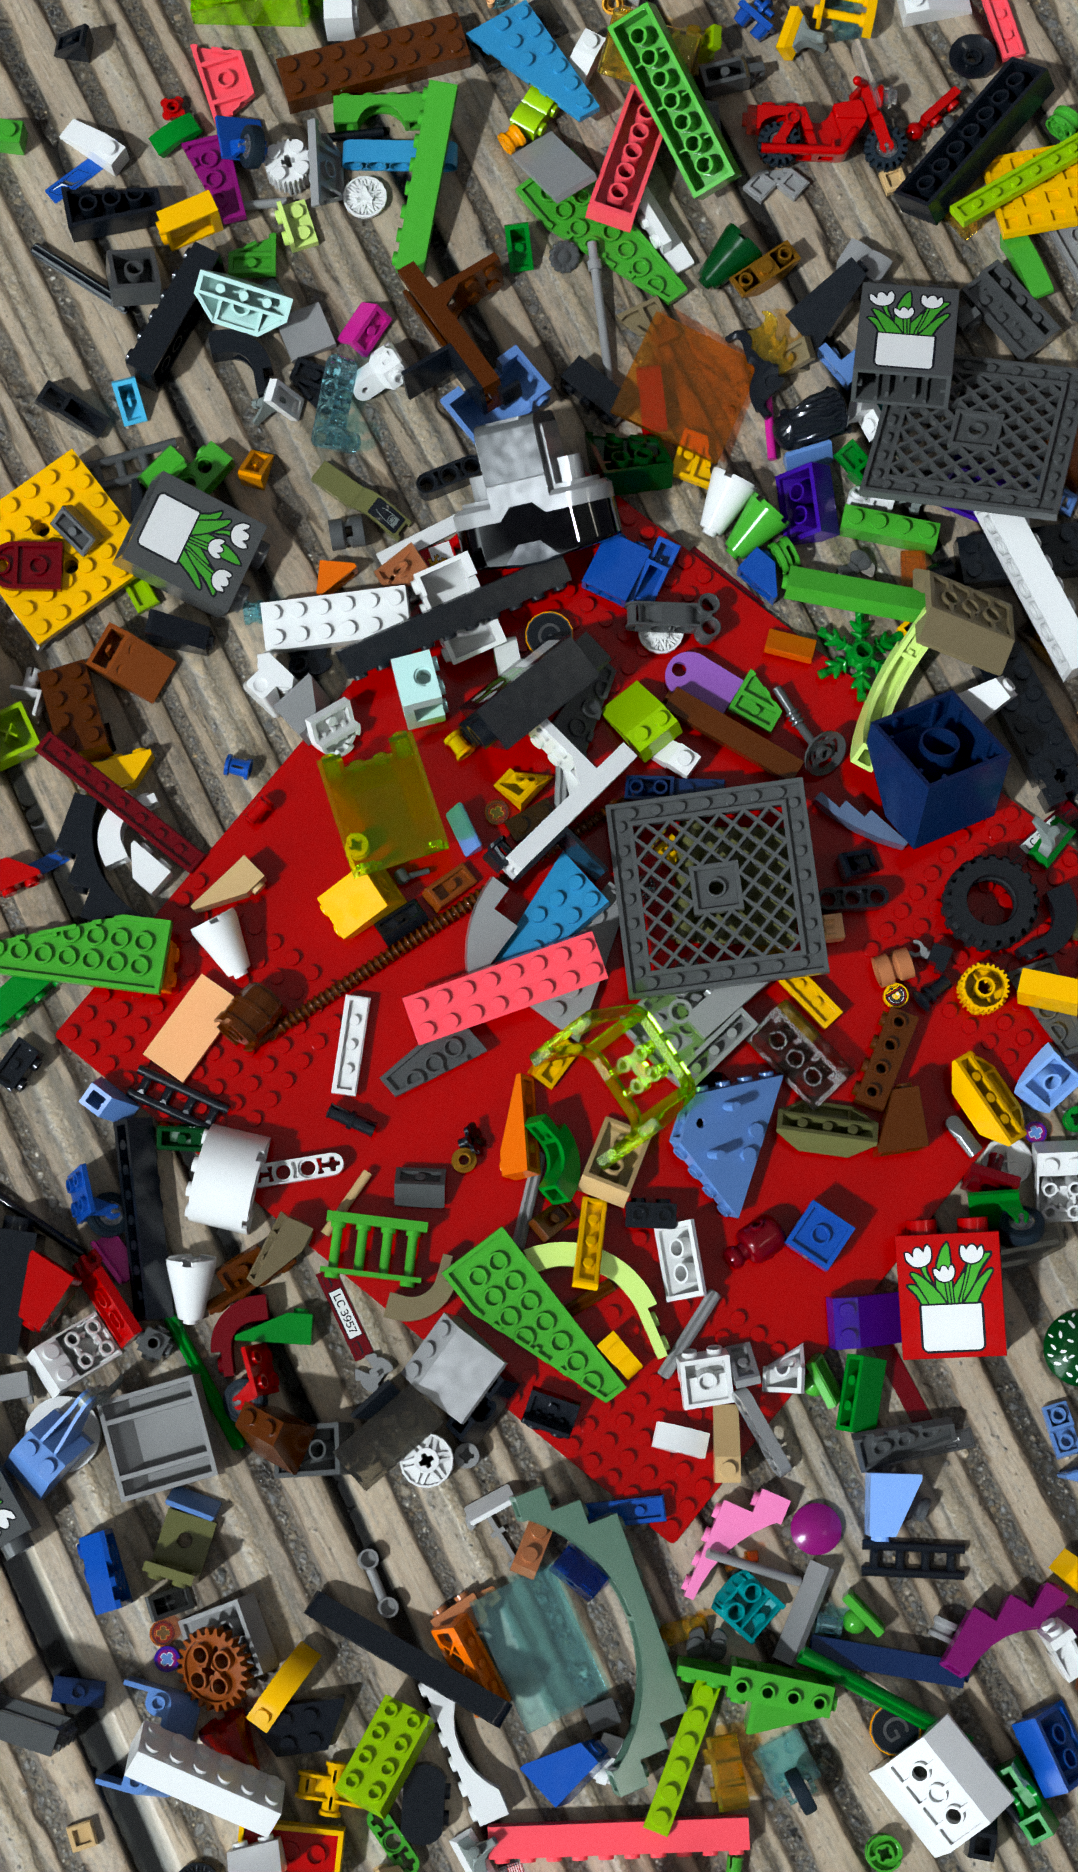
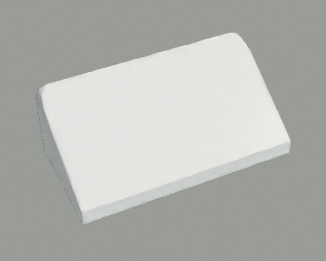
M506 1484L465 1506L464 1511L470 1524L474 1526L510 1506L509 1496L514 1495L510 1486Z

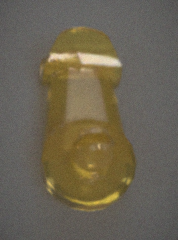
M700 1613L692 1616L690 1619L667 1622L661 1626L659 1632L661 1638L666 1640L668 1646H673L687 1640L689 1632L693 1628L701 1626L703 1627L704 1634L708 1633L709 1625L706 1617Z

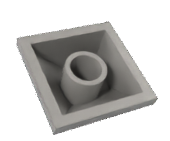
M308 673L273 707L292 730L310 746L312 743L305 719L329 706L331 699Z

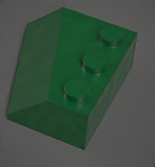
M584 431L589 469L592 475L599 474L600 478L606 477L612 481L615 496L672 488L674 464L660 436L631 434L628 438L615 437V433H606V437L593 436V432Z

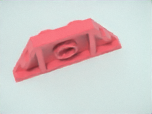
M191 44V51L216 126V115L235 116L255 98V93L240 50H223L219 47L207 49L198 47V44Z

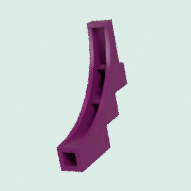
M1046 1582L1040 1585L1029 1606L1027 1601L1018 1595L1012 1596L1010 1594L1003 1598L993 1619L987 1610L973 1607L967 1610L939 1665L959 1678H963L970 1673L978 1659L992 1645L1012 1634L1040 1629L1041 1624L1049 1618H1060L1078 1636V1609L1071 1605H1065L1069 1595L1063 1592L1064 1589L1053 1582Z

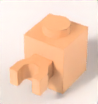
M842 913L822 915L826 943L843 941L845 932Z

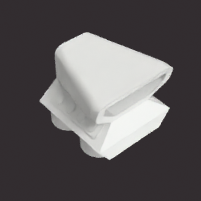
M265 651L263 654H257L259 670L243 684V688L273 718H278L280 714L273 706L298 681L279 661Z

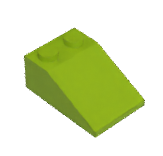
M635 681L601 709L602 716L644 763L683 732L678 720L638 681Z

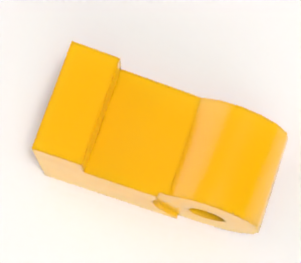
M614 1330L596 1346L628 1381L643 1368V1365Z

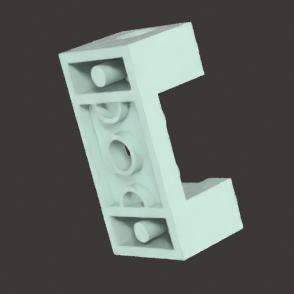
M428 649L390 659L408 731L446 721L445 713H448L449 709L446 698L442 699V695L446 694L443 679H440L439 675L436 676L435 672L440 670L437 657H431L430 650Z

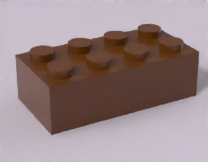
M82 659L37 673L53 733L90 763L113 756L92 675L85 664V660Z

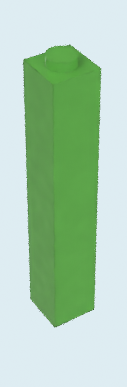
M790 565L789 574L783 575L781 585L782 589H786L784 599L914 623L926 606L925 593H921L911 587Z

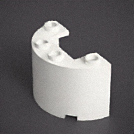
M468 551L413 574L414 580L410 581L415 594H419L423 604L419 605L421 612L480 587L476 577L477 571ZM485 618L478 622L480 626L472 630L466 631L463 628L456 631L457 636L447 641H444L443 638L439 639L443 647L440 650L445 662H451L455 665L507 642L498 619L488 621Z
M212 1124L209 1130L205 1129L201 1139V1144L203 1145L199 1157H194L191 1171L195 1173L193 1181H189L185 1195L189 1196V1202L185 1209V1217H188V1220L249 1235L255 1211L252 1210L256 1188L261 1167L267 1159L271 1138Z

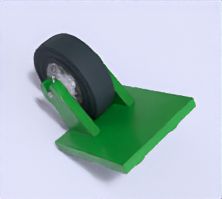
M1019 1189L968 1192L969 1216H988V1229H999L1001 1237L1007 1243L1015 1246H1029L1038 1242L1045 1233L1044 1217L1037 1209L1021 1205Z

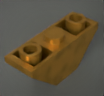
M786 240L730 277L729 281L742 299L758 296L778 284L801 260V257L790 242Z

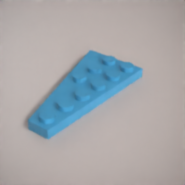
M526 0L466 33L467 40L479 45L483 52L488 55L491 54L501 62L502 66L528 85H533L544 97L548 96L558 104L559 108L578 122H582L600 111L599 104Z
M564 851L560 854L517 923V929L503 946L493 963L575 935L611 905Z

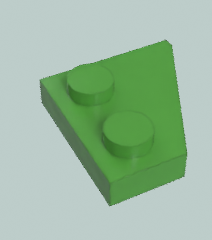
M276 233L269 234L268 239L259 243L255 240L244 248H238L229 252L228 275L237 278L276 277Z

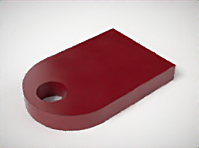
M11 541L0 545V561L8 562L7 569L0 572L1 588L8 591L62 592L63 542Z

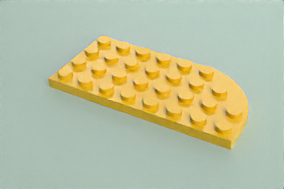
M1055 145L998 155L982 173L986 185ZM1078 162L994 210L1003 240L1078 226Z

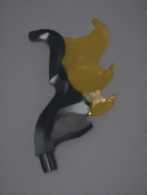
M762 311V314L765 316L762 325L749 331L736 330L726 336L725 341L727 343H731L734 340L741 341L749 365L754 366L755 370L749 388L751 403L755 411L759 412L764 420H768L772 413L767 408L766 402L769 397L783 386L785 379L780 377V375L790 370L794 363V355L790 353L788 359H784V353L788 344L787 336L783 335L782 340L778 341L776 339L778 328L776 317L769 311Z

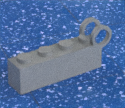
M749 952L744 958L756 957L758 955ZM770 982L706 990L703 993L705 998L699 1004L696 1001L690 1004L685 999H676L668 1007V1021L676 1027H683L688 1024L705 1041L740 1007L748 1003ZM676 1006L684 1007L688 1012L687 1018L683 1020L674 1018L672 1009Z

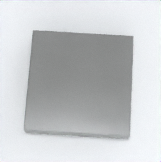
M319 302L289 313L287 322L278 326L292 364L296 363L298 357L306 359L337 347Z

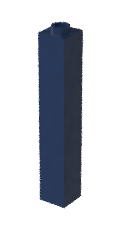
M811 1633L809 1648L845 1668L963 1688L964 1682L968 1683L970 1673L963 1678H959L939 1665L943 1656Z

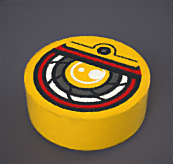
M899 983L887 986L883 992L884 1003L888 1007L896 1009L903 1007L909 998L908 990Z

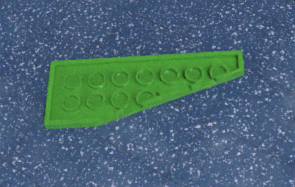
M531 178L515 188V193L544 228L563 240L574 242L575 246L588 256L587 242L597 241L598 257L604 266L653 297L658 296L664 304L670 306L688 293V288L634 223L631 232L628 233L585 218L596 181L558 204Z
M122 914L113 918L97 919L88 923L66 925L41 930L38 933L21 934L13 938L0 939V975L161 995L173 922L171 920Z
M500 1226L441 1272L475 1316L514 1340V1342L581 1385V1387L605 1403L609 1402L626 1388V1385L503 1226Z

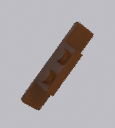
M257 1243L215 1269V1274L226 1290L207 1301L206 1307L210 1315L224 1311L230 1303L247 1297L251 1290L256 1288L246 1278L261 1251ZM296 1257L259 1286L268 1284L272 1277L277 1274L291 1270L294 1264L297 1263Z

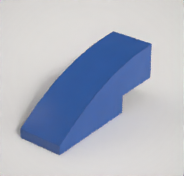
M659 536L627 602L656 601L683 546Z

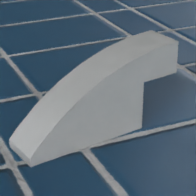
M491 876L479 894L468 923L464 956L466 973L490 965L518 927L494 909L509 888Z

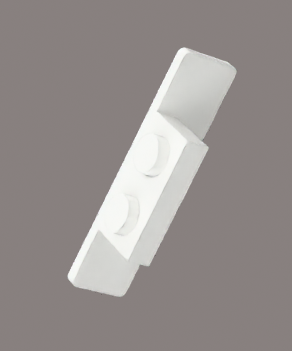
M646 186L637 212L638 222L642 229H646L653 247L659 250L665 262L677 275L692 267L694 260L653 194Z

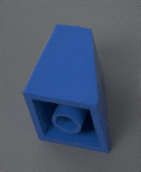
M591 1739L526 1763L520 1770L557 1808L569 1804L608 1763L611 1757L607 1754L608 1748L600 1740L595 1741Z

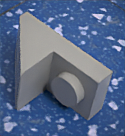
M750 1341L725 1347L730 1355L732 1381L736 1389L761 1384L760 1373Z

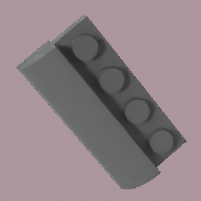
M998 259L982 270L977 278L964 286L959 292V295L971 308L976 306L982 315L983 321L1021 362L1027 360L1034 353H1039L1061 330V327Z

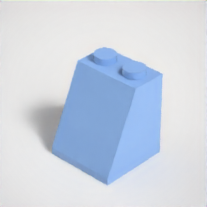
M865 1472V1535L871 1536V1540L875 1542H889V1537L897 1536L922 1482V1474Z

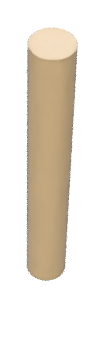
M363 1170L336 1211H348L372 1174ZM327 1222L321 1231L328 1237H330L333 1231L331 1222Z

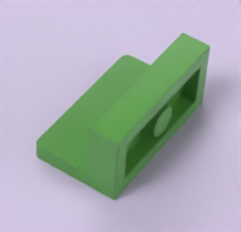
M170 444L137 479L148 489L152 478L162 471L177 477L188 466V460Z

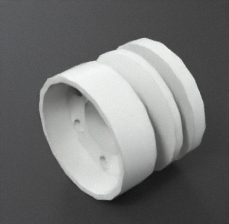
M424 1433L414 1436L406 1442L400 1454L402 1474L410 1483L417 1487L431 1488L440 1485L449 1478L454 1469L453 1449L446 1439L437 1434ZM424 1453L427 1456H433L434 1460L431 1461L430 1468L427 1465L422 1466L420 1464Z

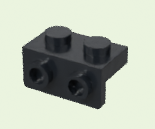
M18 1037L0 1062V1085L14 1095L18 1091L22 1092L29 1082L27 1079L32 1071L36 1072L43 1064L44 1060L42 1057L45 1054L21 1037Z
M631 1198V1202H626L625 1226L627 1228L675 1229L677 1204H672L671 1199H656V1203H646V1198Z
M533 1385L521 1422L531 1429H541L549 1432L556 1438L569 1439L582 1402Z

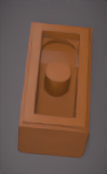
M462 862L426 887L422 896L432 909L438 913L478 881Z

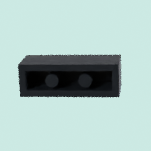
M580 355L561 375L562 390L569 396L574 395L578 398L580 404L586 410H593L598 415V419L606 426L610 424L613 428H616L634 408V399Z

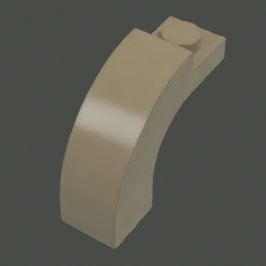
M443 1254L436 1280L426 1293L416 1297H407L390 1292L383 1317L401 1322H414L426 1319L439 1312L448 1303L455 1291L441 1273L454 1263V1257Z

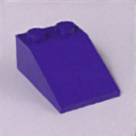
M899 1291L826 1297L829 1348L844 1350L902 1343Z

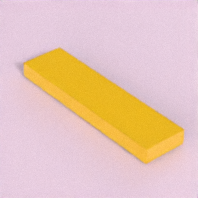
M586 1196L582 1198L572 1287L594 1291L598 1289L608 1203L604 1200Z

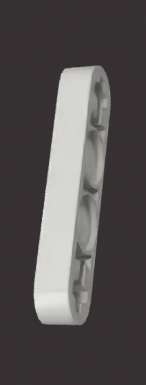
M325 1153L264 1163L260 1172L263 1174L269 1173L268 1167H272L274 1181L270 1182V1177H264L261 1179V1183L257 1184V1188L336 1176L343 1171L345 1163L343 1158L337 1153ZM332 1157H334L335 1161H340V1165L336 1166L335 1171H332L330 1167L322 1168L324 1173L319 1174L320 1166L317 1162L318 1159H322V1164L329 1163ZM311 1161L314 1163L315 1171L312 1175H304L302 1173L301 1166L304 1162ZM282 1165L290 1168V1176L284 1180L279 1179L276 1174L277 1169Z

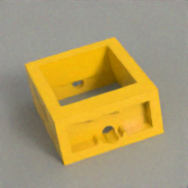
M209 190L156 212L159 221L155 222L159 235L164 245L169 244L172 252L224 230L218 208Z

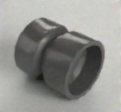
M362 515L348 517L347 521H344L342 518L328 520L333 551L346 549L348 545H351L353 548L366 546ZM346 529H352L353 536L347 537Z

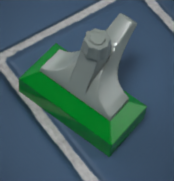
M1035 816L1032 823L1041 837L1026 856L1044 870H1047L1075 834L1076 830L1058 816L1050 825L1045 823L1040 817Z

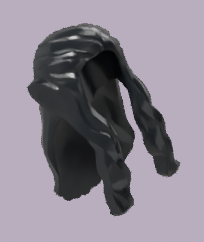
M827 386L823 391L809 395L796 407L780 410V415L775 419L772 427L777 444L783 450L792 451L831 440L845 433L851 434L852 426L848 424L850 417L847 414L842 394L834 387Z

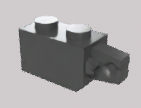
M744 56L699 66L698 81L703 98L707 100L747 90L750 88V84L755 82V79L765 76L766 69L763 61L750 63V61L745 60Z

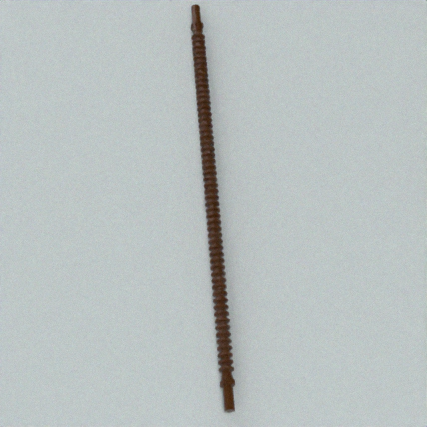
M623 795L622 797H620V798L617 799V800H616L615 798H614L613 800H611V801H610V804H617V803H624V802H631V801H630V800H625V799H624V796H625V795ZM600 807L599 812L594 811V815H588L587 820L582 819L581 824L577 822L575 828L570 827L571 831L579 839L580 835L585 836L586 831L591 832L592 827L597 828L598 823H604L603 820L607 819L606 808ZM556 844L539 862L544 863L545 858L550 859L551 854L556 855V851H562V849ZM500 873L499 878H496L507 887L510 881L514 883L506 873ZM475 889L476 893H469V898L463 897V902L457 901L458 905H451L452 909H445L446 913L444 914L440 912L438 918L434 916L432 922L428 920L426 926L422 924L420 930L416 928L414 934L410 932L409 937L404 936L403 941L398 940L397 945L392 944L391 949L386 948L385 953L380 952L379 957L374 956V960H368L367 965L362 964L361 969L355 968V973L349 972L350 976H343L344 980H337L338 983L336 985L331 984L332 987L330 989L326 987L324 993L320 991L318 997L314 995L312 1001L308 999L306 1005L302 1003L300 1009L296 1007L295 1012L292 1013L290 1011L289 1016L286 1017L284 1015L281 1021L278 1019L273 1028L259 1040V1044L255 1049L270 1039L271 1041L275 1040L282 1031L286 1033L288 1027L292 1029L294 1023L298 1025L300 1019L304 1021L305 1016L310 1017L311 1012L316 1013V1009H322L323 1004L328 1005L329 1000L335 1001V996L341 997V992L347 993V988L353 989V984L359 985L360 980L365 981L366 976L371 977L372 972L377 973L378 968L383 969L384 964L389 965L390 960L395 961L396 956L401 957V953H407L408 948L413 949L414 944L418 946L420 940L424 942L425 937L428 936L430 938L431 933H437V929L443 930V925L449 926V921L455 922V917L461 918V913L467 914V909L473 910L472 906L475 905L481 890Z

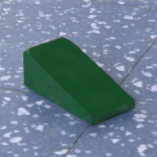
M159 1121L157 1125L156 1149L201 1152L203 1145L201 1144L202 1135L208 1127Z

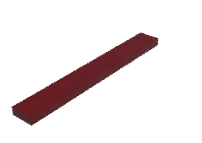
M51 731L46 734L34 749L190 874L206 855Z

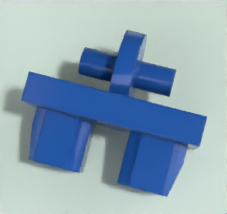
M741 0L738 3L740 9L733 19L743 28L751 19L755 20L757 24L750 31V34L755 39L761 42L769 33L772 36L775 34L777 29L764 18L765 15L770 19L775 16V13L771 10L773 5L771 0H765L764 2L755 0L754 5L758 8L757 11L745 0Z

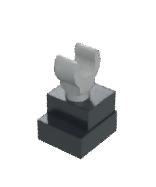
M913 940V944L918 946L920 951L918 953L909 951L911 958L920 957L927 959L926 963L935 967L933 972L943 975L953 949L934 942L932 949L929 950L924 947L921 941Z

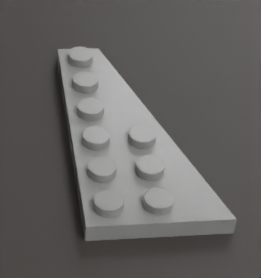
M610 881L601 893L611 905L579 932L592 930L604 966H606L620 925L615 885ZM600 981L529 1007L579 1044Z

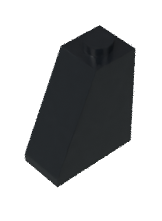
M150 609L145 634L151 645L208 656L209 650L214 649L216 636L213 635L211 627L158 610Z

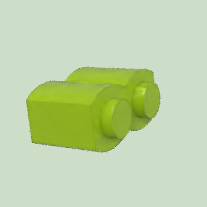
M532 85L522 102L513 112L510 118V126L512 124L516 125L525 137L535 141L538 136L542 137L548 126L547 122L550 118L556 117L560 108L556 102L548 96L544 97Z

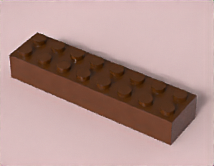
M458 12L276 59L290 114L333 104V96L342 93L352 95L375 93L471 68L470 53Z

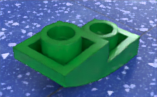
M189 112L169 122L148 139L158 155L165 158L181 143L194 140L203 130L193 114Z

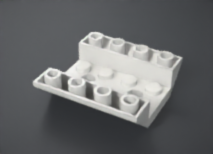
M949 1713L928 1727L924 1735L892 1759L888 1757L869 1771L870 1776L934 1858L951 1853L991 1824L1015 1800L1013 1794ZM914 1767H924L927 1771V1777L920 1778L916 1776ZM950 1809L958 1810L961 1814V1819L958 1821L950 1819L947 1811Z

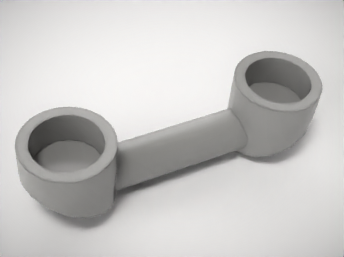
M373 1549L362 1550L357 1557V1564L362 1570L367 1572L378 1599L377 1612L383 1618H392L397 1614L399 1606L394 1598L387 1597L376 1570L379 1561L378 1554Z

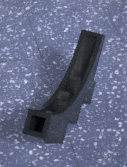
M75 792L55 848L61 852L62 857L75 860L67 881L74 887L73 891L83 895L88 894L80 917L86 923L97 919L113 918L122 914L147 917L126 905L115 893L106 878L100 861L97 841L103 804L95 798Z

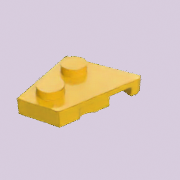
M684 429L672 462L674 464L673 477L708 490L711 478V461L708 455L709 447L706 436Z

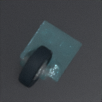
M797 1728L751 1752L775 1800L786 1796L790 1806L798 1802L806 1816L818 1810L812 1794L818 1792L814 1780L822 1775Z

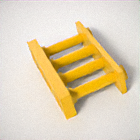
M820 0V4H815L812 18L817 19L815 29H820L822 18L859 24L858 27L863 28L861 37L871 38L878 0H842L863 4L862 7H866L867 10L866 13L861 12V15L824 8L825 0Z

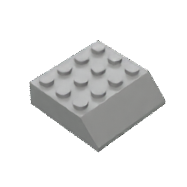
M192 1374L110 1398L102 1406L97 1405L121 1503L226 1473L200 1374Z

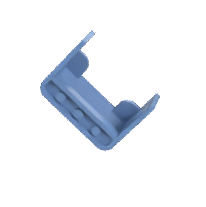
M129 1676L124 1680L123 1685L148 1692L145 1701L146 1709L151 1715L162 1718L160 1723L162 1728L175 1734H181L192 1741L201 1707H198L199 1699L191 1701V1692L185 1693L183 1690L138 1677ZM102 1773L95 1780V1784L134 1795L170 1797L168 1794L126 1776L119 1778Z

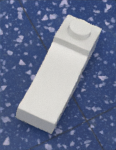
M673 740L650 759L665 769L669 768L683 779H688L700 762L701 756L684 744Z

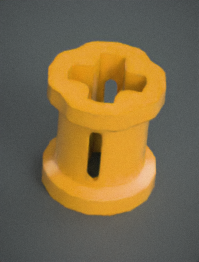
M460 729L453 731L444 739L445 745L450 746L457 755L456 759L458 761L464 760L475 750V747L470 745L464 738Z

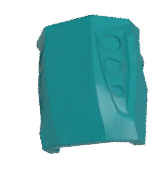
M741 1570L729 1578L716 1593L711 1606L720 1617L751 1645L756 1642L755 1638L780 1609L783 1610L786 1607L785 1604L746 1570Z

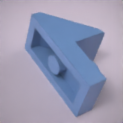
M824 343L818 348L817 357L848 392L852 387L855 350L841 360L839 352L834 347L830 348L827 343Z

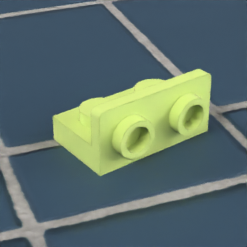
M305 199L282 205L281 201H277L278 210L274 211L278 225L283 224L285 230L281 232L284 245H290L292 253L318 246V238Z

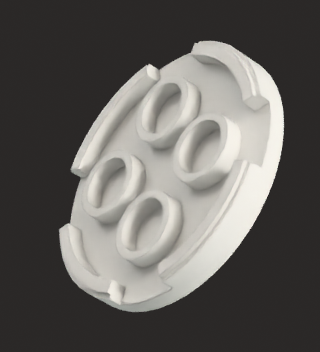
M58 1396L55 1399L50 1398L39 1404L32 1411L26 1422L24 1436L52 1410L60 1408L65 1413L77 1398ZM80 1407L70 1417L71 1420L74 1419L75 1415L80 1410ZM91 1409L82 1431L95 1443L69 1472L79 1470L85 1466L99 1449L102 1430L99 1418L93 1409Z

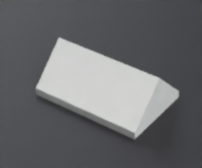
M694 1219L676 1222L675 1229H654L666 1301L673 1302L706 1296L707 1291Z

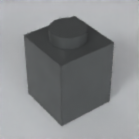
M612 1695L583 1706L593 1734L622 1722L620 1715L624 1714L619 1699L614 1700Z

